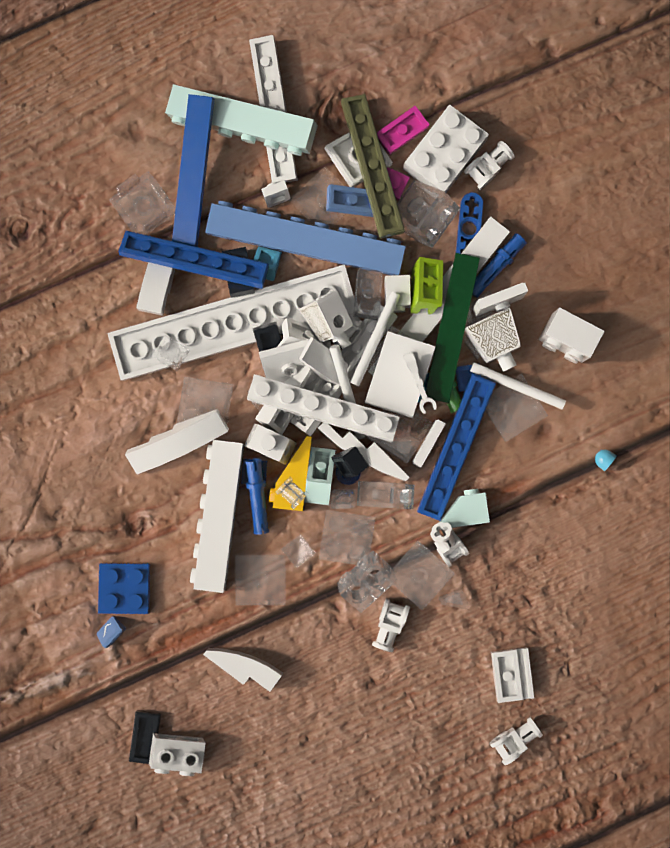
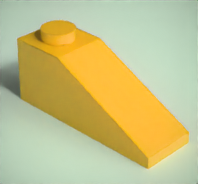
M306 436L277 480L275 488L271 487L269 502L273 503V508L303 511L312 437Z

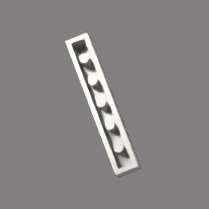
M213 440L212 445L208 444L206 459L210 460L209 469H205L203 484H207L206 494H202L200 500V509H204L203 519L199 518L197 523V533L201 535L200 542L195 543L193 558H197L196 568H192L190 583H194L193 589L224 593L226 589L244 451L243 443Z

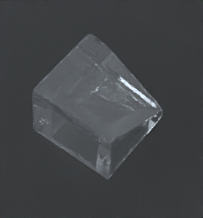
M302 534L281 548L295 568L316 554Z

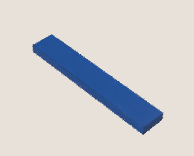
M188 94L172 241L198 247L215 98Z
M125 231L118 251L119 256L260 289L264 287L269 270L268 263L130 231Z
M475 374L471 375L418 506V513L441 521L495 388V382Z

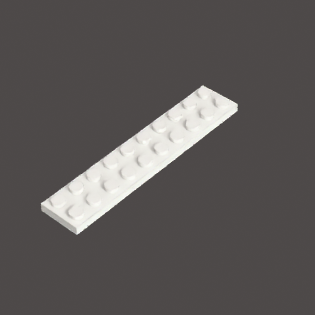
M345 265L258 289L253 294L230 297L107 333L121 381L256 343L252 328L277 322L279 333L283 335L282 323L286 318L309 325L299 309L333 290H337L349 315L358 313Z

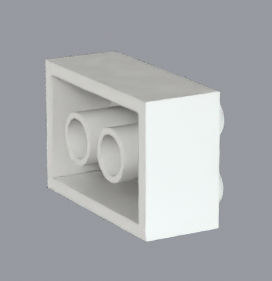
M449 104L405 161L403 170L442 199L484 145L489 134Z

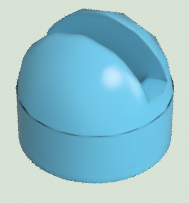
M607 449L600 450L595 456V463L605 471L614 461L616 455Z

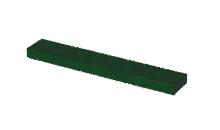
M455 253L426 388L427 397L437 402L447 404L450 402L477 275L479 257Z

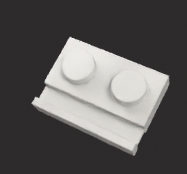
M528 648L491 652L497 702L534 699Z

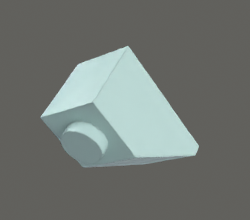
M311 447L304 502L329 505L334 467L331 457L335 455L336 450Z
M479 489L464 490V495L457 497L439 522H447L452 528L489 523L486 493H479Z

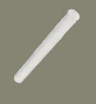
M391 292L350 383L358 387L400 298L399 294Z
M333 345L330 347L344 400L356 404L340 346ZM354 431L355 437L357 439H362L365 437V434H361Z
M473 363L470 372L559 409H563L566 403L564 399L477 363Z

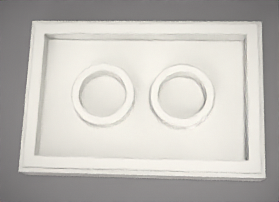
M387 331L365 403L413 418L420 392L413 380V374L407 368L403 355L408 352L414 354L418 375L424 384L435 346Z

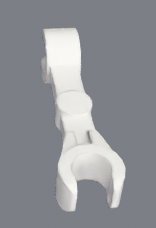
M412 352L404 354L403 358L407 368L413 374V380L422 397L419 403L420 410L426 414L423 405L428 401L432 403L434 410H436V402L432 398L427 397L423 381L418 375L414 354Z

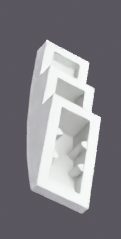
M216 409L175 424L172 430L155 435L150 438L149 442L128 449L125 456L136 474H140L209 443L228 432L229 428L219 410Z
M323 422L318 427L325 436L342 450L357 447L368 463V466L403 481H407L410 478L375 442L367 449L350 431L342 438L327 423Z

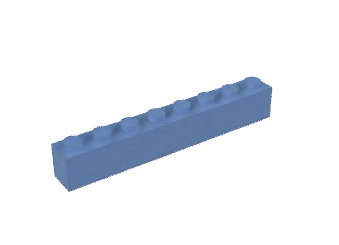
M219 201L218 205L211 204L205 231L208 235L391 276L399 275L405 251V246L401 245L400 240L387 238L386 242L377 240L376 235L369 233L357 236L353 235V230L339 227L338 231L330 230L329 225L315 222L314 226L304 224L305 220L301 218L291 217L290 220L281 219V214L267 211L266 215L258 214L257 209L243 206L242 210L232 208V203Z

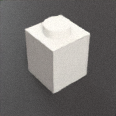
M410 275L385 276L384 278L385 305L391 292L400 295L393 311L394 313L405 312V308H410Z

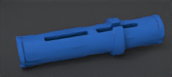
M515 233L502 249L499 248L496 251V256L475 279L472 293L474 297L478 298L508 264L511 265L516 254L527 244L523 237Z
M253 458V461L251 459L245 461L248 475L246 488L249 489L253 533L261 535L262 531H264V534L269 533L264 493L266 481L263 480L261 459Z

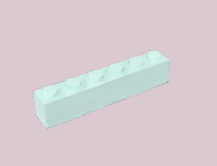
M173 84L165 112L172 119L171 122L185 126L188 94L214 97L211 129L217 130L219 135L232 138V135L240 136L242 141L255 144V141L264 142V146L278 150L280 146L287 148L289 153L299 156L302 155V152L310 154L318 126L314 119Z

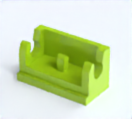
M419 257L412 268L410 313L417 314L421 309L427 308L430 315L438 307L442 306L443 260Z

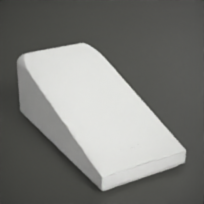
M311 337L299 359L323 380L337 385L339 379L330 349ZM344 361L345 367L347 369L348 363Z

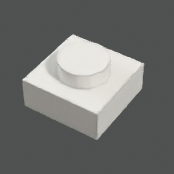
M285 180L272 182L261 189L268 208L291 200Z

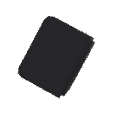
M351 447L331 457L343 477H357L368 467V463L357 447Z

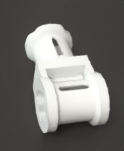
M500 141L491 153L485 152L481 157L476 158L469 164L464 173L469 174L477 182V187L481 190L499 173L500 167L507 160L515 158L509 146Z
M439 522L432 527L430 535L435 541L436 550L448 567H451L452 562L461 556L469 555L467 548L460 538L456 536L449 523Z
M386 598L379 617L378 627H380V630L372 646L393 653L394 648L392 646L397 633L400 634L401 629L404 627L410 606L402 607L391 603L390 599Z
M529 717L527 722L517 730H514L512 727L508 731L496 736L490 742V746L496 748L503 758L502 763L508 765L528 749L526 744L536 737L541 738L543 734ZM503 744L506 745V747L508 748L509 752H507V751L505 750V748L503 747Z

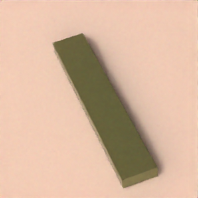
M366 95L342 98V109L379 238L403 234L405 229Z

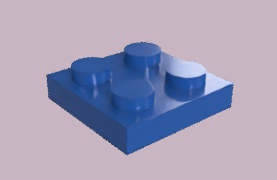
M99 563L98 614H149L150 564Z

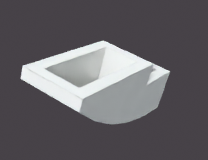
M148 262L136 307L139 311L163 316L175 268Z
M305 365L297 371L296 375L290 377L284 383L316 392L323 379ZM264 405L255 419L265 428L282 435L292 417L297 414Z
M208 648L203 654L243 685L251 677L269 692L283 674V672L271 664L239 651Z

